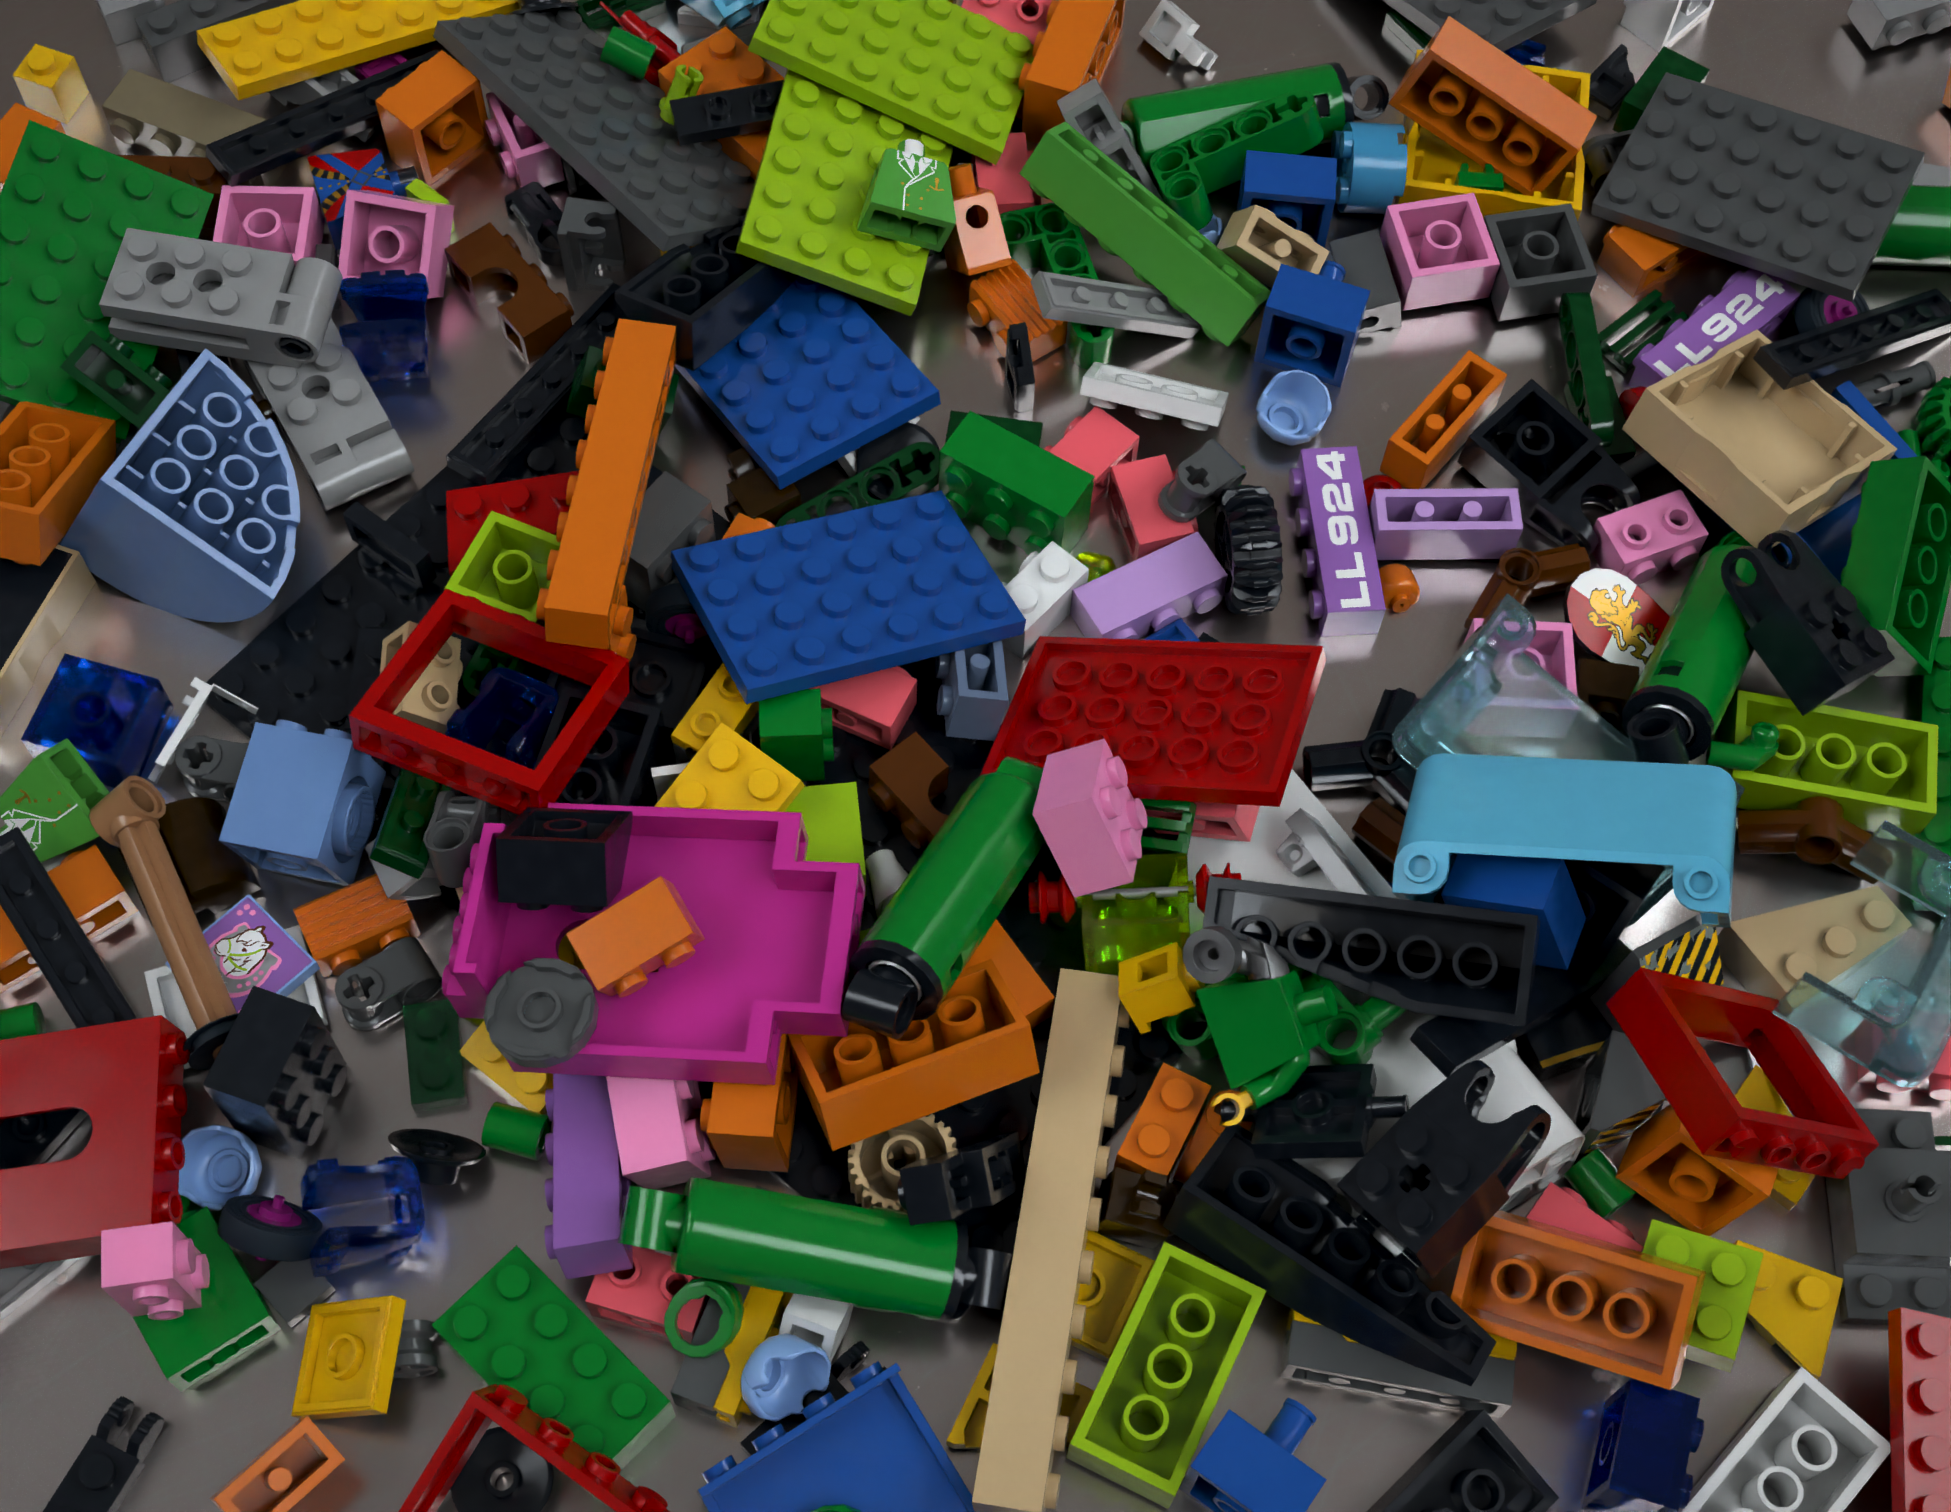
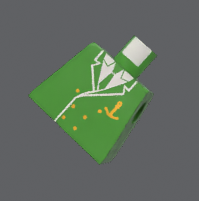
M914 139L903 140L899 143L898 150L889 148L884 151L872 176L858 221L857 231L941 252L956 225L949 168L944 162L926 158L925 146L920 141Z
M68 738L36 756L0 796V817L6 823L0 828V836L18 826L40 862H44L99 837V834L91 824L89 814L91 808L110 793Z

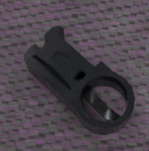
M531 182L506 195L504 200L508 216L515 214L527 230L529 243L536 251L538 258L544 264L550 266H563L560 248L550 249L542 245V242L552 235L559 245L557 231L563 213L538 182Z

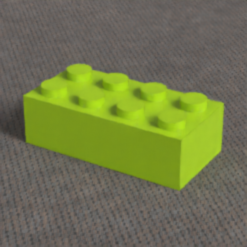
M1738 690L1729 703L1720 723V742L1739 744L1751 735L1752 726L1758 722L1771 723L1780 732L1777 740L1779 748L1776 754L1757 769L1741 771L1722 768L1735 781L1737 808L1748 810L1797 809L1800 802L1807 798L1817 796L1828 797L1842 805L1844 819L1865 831L1914 840L1915 834L1921 833L1936 815L1938 725L1823 705L1802 716L1791 699Z
M1164 1241L1070 1442L1066 1458L1169 1509L1267 1290Z

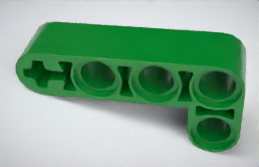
M1306 90L1287 92L1157 150L1150 159V167L1164 203L1197 231L1207 226L1213 216L1207 194L1241 180L1246 150L1298 155L1312 149L1322 141L1324 132L1314 95Z
M1055 203L1000 214L1011 259H1014L1023 270L1039 267L1040 271L1098 280L1080 228L1072 224L1065 217L1064 211ZM1068 322L1066 344L1074 363L1087 370L1094 362L1107 364L1112 354L1115 328Z

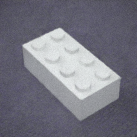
M1800 1367L1779 1383L1674 1512H1843L1890 1454V1443L1808 1371Z

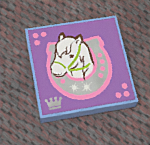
M250 894L246 895L203 931V935L237 1013L243 1007L253 985L287 997L320 969L317 962ZM167 961L165 964L167 965V967L169 968V970L172 972L171 967H170V965H169V963H168V961Z

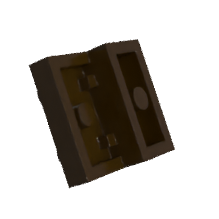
M202 797L186 798L166 804V812L158 820L160 824L159 832L194 914L205 908L210 909L216 914L242 900L246 895L255 893L261 887L250 863L218 841L227 815L224 807L213 799ZM118 847L119 852H120V854H121V856H122V859H123V861H124V863H125V865H126V868H127V870H128V872H129V875H130V877H131V879H132V882H133V884H134V886H135V888H136V891H137V893H138V895H139V898H140V900H141V902H142V905H143V907H144V909H145V911H146V914H147V916H148V918H149V921H150V923H151V925H152V927H153V924H152V922H151V920H150V917H149V915H148V913H147V910H146L145 905H144V903H143V901H142V898H141L140 893H139V891H138V889H137V886H136V884H135V882H134V879H133L132 874H131V872H130V870H129V867H128V865H127V863H126V860H125L124 855H123V853H122V851H121V848Z

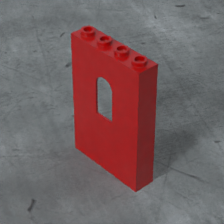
M162 1015L0 1040V1119L77 1108L87 1112L92 1121L90 1141L77 1156L63 1161L0 1170V1269L100 1255L102 1230L173 1221L177 1226L181 1222L183 1204L178 1193L179 1170L183 1168L185 1163V1149L181 1141V1118L187 1111V1095L183 1087L184 1064L189 1060L190 1051H183L184 1043L187 1040L185 1033Z

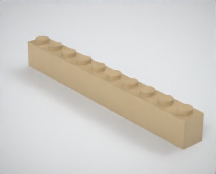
M1060 969L972 1497L974 1512H1045L1046 1508L1054 1510L1057 1508L1061 1474L1051 1473L1055 1450L1065 1452L1070 1417L1060 1415L1063 1394L1073 1395L1075 1390L1078 1360L1069 1359L1072 1338L1082 1340L1086 1305L1077 1304L1080 1284L1090 1285L1093 1272L1094 1251L1085 1249L1088 1230L1098 1232L1100 1225L1102 1198L1094 1197L1096 1178L1106 1179L1109 1166L1110 1146H1103L1102 1138L1104 1127L1114 1128L1118 1096L1110 1095L1109 1092L1112 1077L1121 1078L1124 1067L1126 1047L1124 1045H1117L1119 1027L1129 1028L1131 1020L1129 1013L1118 997L1117 975Z

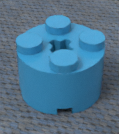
M1347 122L1342 131L1333 132L1331 157L1337 158L1335 203H1337L1340 213L1385 215L1387 206L1393 203L1394 196L1403 197L1407 173V144H1398L1397 133H1405L1402 124Z

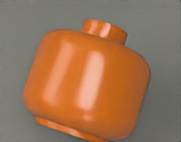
M1398 563L1387 564L1379 568L1386 609L1392 608L1396 613H1403L1411 605L1418 602L1420 588L1410 568Z

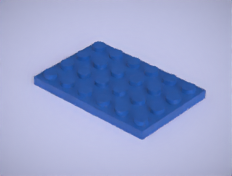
M798 276L785 292L746 330L695 371L675 364L678 371L779 490L941 404L939 390L848 293Z
M942 490L671 551L672 570L746 704L1023 635L1026 619Z

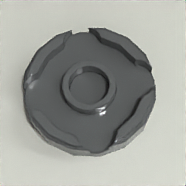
M535 958L523 962L525 966L516 969L514 972L509 970L498 978L487 996L483 1017L492 1043L506 1059L523 1067L548 1068L568 1061L586 1046L597 1026L599 1006L592 985L576 966L555 958Z

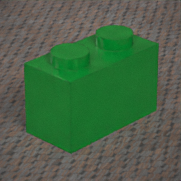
M805 689L759 701L761 751L802 781L825 780L824 762L834 761L832 708L821 707V690Z

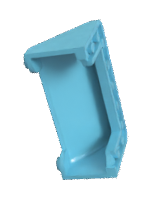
M1446 753L1431 755L1423 760L1417 768L1394 863L1392 893L1399 899L1435 903L1436 898L1445 887L1458 853L1673 865V889L1680 904L1689 910L1700 912L1703 926L1730 928L1737 807L1736 784L1728 772L1720 767L1711 765Z

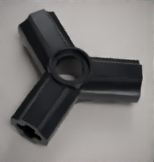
M1402 688L1395 690L1385 689L1364 740L1304 747L1302 758L1306 786H1308L1311 792L1362 786L1369 791L1378 792L1388 804L1406 816L1418 768L1408 758L1407 751L1425 703L1421 702L1415 693ZM1371 757L1383 758L1390 765H1379Z

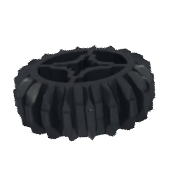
M1247 484L1223 489L1216 501L1217 507L1214 510L1215 538L1213 540L1215 543V557L1228 574L1223 595L1226 607L1234 614H1246V616L1261 615L1262 612L1273 611L1280 600L1282 592L1281 580L1284 578L1282 573L1283 558L1280 526L1277 520V510L1274 508V500L1268 490L1262 486Z

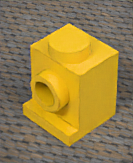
M1177 942L1119 962L1118 997L1141 1034L1151 1031L1152 1021L1166 1016H1175L1186 1009L1195 1007V992L1205 986V983L1193 978L1187 971L1183 962V951Z

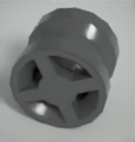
M403 1320L393 1378H418L434 1374L438 1371V1358L432 1353V1342L437 1338V1333L432 1327L433 1321Z

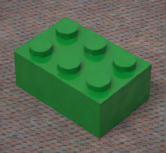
M969 411L939 451L938 491L942 490L959 518H966L983 527L991 537L1009 541L1022 548L1028 556L1034 551L1040 553L1052 541L1070 554L1087 530L1094 476L972 411Z

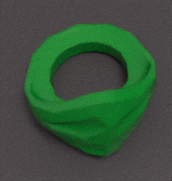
M708 1278L694 1279L685 1284L672 1297L664 1316L665 1333L673 1348L690 1358H708L731 1344L740 1331L744 1314L741 1293L729 1282ZM708 1295L717 1301L723 1311L719 1319V1329L706 1344L693 1345L684 1340L679 1333L677 1326L678 1314L690 1300L701 1299Z

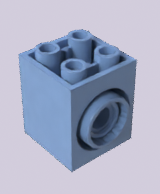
M277 720L275 726L255 722L218 841L257 869L348 886L354 883L363 849L368 843L373 829L375 808L386 771L371 758V755L354 749L352 735L347 732L330 728L325 729L324 734L307 732L305 726L288 720Z

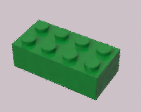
M1926 456L1871 461L1867 480L1861 488L1862 501L1857 522L1851 530L1852 543L1847 565L1841 572V585L1853 594L1857 601L1858 609L1870 625L1884 636L1887 648L1895 658V660L1874 675L1876 677L1931 675L1951 585V483Z
M517 1245L432 1324L441 1341L485 1387L493 1384L498 1386L499 1384H504L516 1389L527 1398V1407L543 1419L552 1418L563 1423L574 1433V1442L589 1453L599 1452L616 1462L621 1470L676 1417L671 1401ZM584 1489L592 1498L595 1497V1496H594L593 1494H591L589 1491H587L586 1489Z

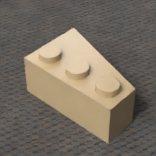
M1876 885L1732 921L1731 927L1723 928L1717 938L1721 961L1747 992L1778 999L1788 1015L1792 1017L1889 951L1911 928L1912 923L1881 888Z

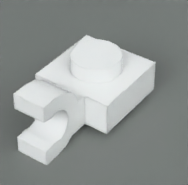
M1161 0L1139 32L1142 38L1171 61H1176L1179 55L1182 54L1193 66L1198 67L1200 65L1204 69L1209 70L1218 58L1216 53L1193 37L1200 25L1171 0Z

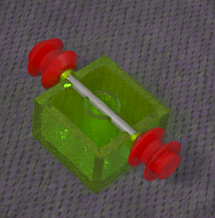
M1187 853L1142 855L1140 859H1137L1132 883L1074 898L1062 873L1058 881H1047L1043 872L1039 871L1038 882H1029V908L1031 914L1040 913L1041 924H1045L1049 913L1059 912L1065 923H1068L1076 912L1077 901L1078 908H1082V936L1086 971L1117 974L1119 973V962L1177 942L1183 951L1186 940L1191 936L1190 903H1194V896H1197V907L1204 914L1209 876L1241 880V873H1230V863H1227L1222 874H1211L1207 865L1203 864L1196 874V885H1194L1193 880H1189Z

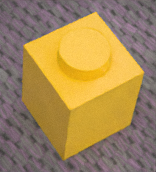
M36 43L12 75L26 107L65 124H68L89 94L74 56Z

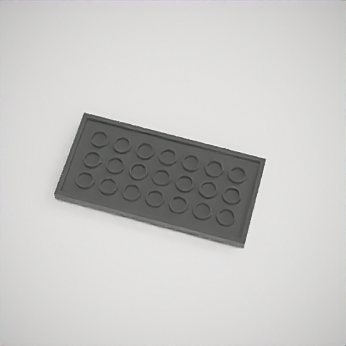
M559 8L553 13L533 11L520 15L494 14L488 17H460L455 20L437 22L433 37L661 251H669L683 243L688 247L699 245L704 242L703 234L716 228L725 233L738 227V218L746 215L755 180L750 176V169L740 162L733 161L721 150L722 145L717 139L680 146L675 126L665 122L660 116L659 102L665 97L664 91L650 84L645 78L642 81L601 62L600 57L607 39L589 29L582 22L581 16L575 11Z

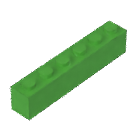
M1066 121L1045 132L1019 173L1030 182L1031 189L1039 196L1050 199L1064 211L1065 217L1072 224L1085 228L1098 239L1099 245L1107 253L1119 256L1130 265L1138 279L1146 284L1154 285L1166 295L1169 304L1181 313L1189 314L1201 324L1204 333L1209 338L1228 347L1243 336L1265 307L1271 291Z

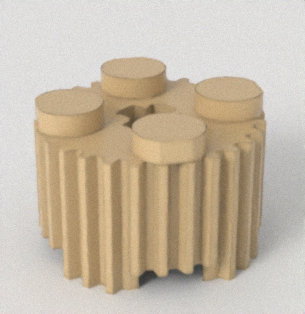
M931 1114L928 1117L924 1116L851 1144V1150L848 1151V1178L851 1193H855V1202L857 1204L862 1203L863 1208H870L873 1205L906 1211L902 1208L898 1197L900 1171L894 1169V1162L903 1159L907 1166L919 1159L958 1150L956 1149V1138L951 1137V1128H944L942 1121L935 1123V1115Z

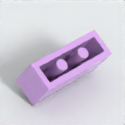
M1518 488L1374 489L1368 509L1377 560L1500 559L1505 551L1516 548L1523 531Z
M1197 531L1073 589L1070 615L1085 638L1138 640L1159 631L1177 619L1185 618L1195 612L1203 614L1215 608L1223 599L1228 574Z

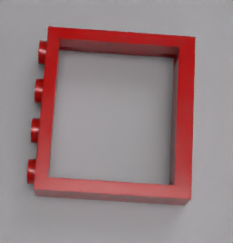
M445 589L348 715L353 747L358 751L518 815L527 807L548 808V803L556 802L629 694V659L609 649L546 642L545 626L529 621L519 614L508 613L482 603L475 597L464 596ZM453 632L592 686L535 770L392 714Z
M1640 967L1606 1003L1702 1155L1844 1179L1854 1168L1861 1169L1865 1164V1158L1880 1145L1778 999ZM1696 1037L1748 1048L1794 1117L1742 1107Z
M493 1384L471 1393L398 1511L436 1512L489 1425L494 1421L614 1511L670 1512L666 1509L668 1506L666 1500L660 1494L648 1487L638 1486L637 1488L619 1475L621 1469L611 1458L599 1452L589 1453L573 1441L574 1433L566 1425L552 1418L543 1419L527 1407L528 1400L522 1393L504 1384H499V1386Z

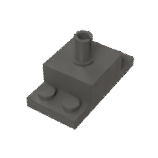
M1854 1108L1880 1145L1865 1158V1164L1861 1169L1854 1168L1844 1179L1826 1177L1835 1271L1837 1277L1843 1278L1839 1296L1841 1323L1888 1325V1312L1900 1307L1951 1318V1151L1936 1150L1931 1112Z

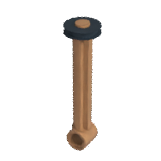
M136 775L128 776L91 808L89 814L90 821L95 831L103 840L121 848L197 1029L185 1041L183 1051H190L188 1063L191 1068L209 1070L239 1013L236 1012L159 832L160 824L158 820L166 812L165 800L159 790L146 779Z

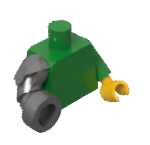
M1209 926L1194 932L1186 940L1183 948V962L1193 978L1202 983H1211L1196 990L1230 1088L1240 1087L1241 1093L1237 1095L1234 1093L1217 1095L1210 1104V1107H1213L1223 1099L1233 1102L1236 1108L1235 1116L1231 1120L1220 1124V1126L1229 1127L1236 1125L1242 1120L1246 1108L1249 1107L1252 1110H1256L1287 1093L1310 1064L1309 1050L1321 1043L1316 1023L1336 1017L1338 1006L1334 993L1327 985L1304 992L1297 972L1289 970L1288 963L1271 946L1248 936L1247 942L1237 939L1230 930L1222 926ZM1234 973L1245 975L1242 977L1229 978Z

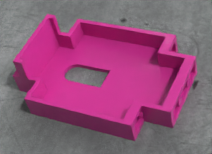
M548 803V808L632 811L633 823L621 890L607 907L592 913L572 911L571 905H550L541 910H522L517 907V903L498 902L495 838L507 826L504 823L483 824L480 843L473 844L470 853V867H467L464 873L463 895L459 909L460 915L454 920L453 944L449 953V964L446 965L442 977L443 994L448 998L460 1018L484 1019L487 996L499 977L509 970L514 972L516 969L525 966L523 962L535 958L559 959V944L567 932L590 920L660 876L674 884L705 940L693 946L696 953L687 961L669 969L666 968L665 964L659 967L658 972H651L646 975L648 983L644 987L622 998L618 994L611 997L597 991L586 969H579L592 985L599 1006L597 1026L588 1043L568 1061L548 1068L523 1067L506 1059L514 1072L775 1085L782 1034L848 1036L849 1021L844 1020L842 1011L845 995L852 981L849 970L851 957L859 946L866 887L859 863L806 861L809 837L801 813Z

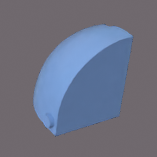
M205 348L100 478L60 545L79 551L89 571L108 584L157 609L184 618L215 623L242 621L256 616L272 603L286 580L296 552L294 548L296 528L300 523L299 491L295 471L286 445L275 423L271 418L265 419L260 409L252 401L251 396L253 392L245 382L223 361Z

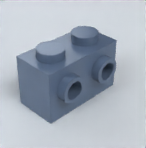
M1002 640L936 656L934 661V677L942 681L937 697V714L945 717L946 736L995 741L1009 701Z

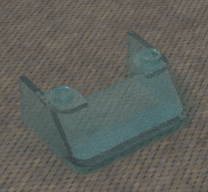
M1885 820L1856 853L1850 865L1943 917L1909 987L1889 977H1874L1860 987L1853 999L1812 974L1805 972L1775 1005L1772 1013L1889 1082L1901 1087H1913L1920 1084L1934 1071L1951 1036V857Z

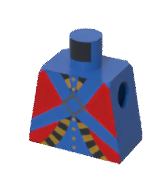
M376 148L307 157L336 250L341 248L347 190H370L406 197L405 187L414 179H418L414 166L388 172L382 152Z

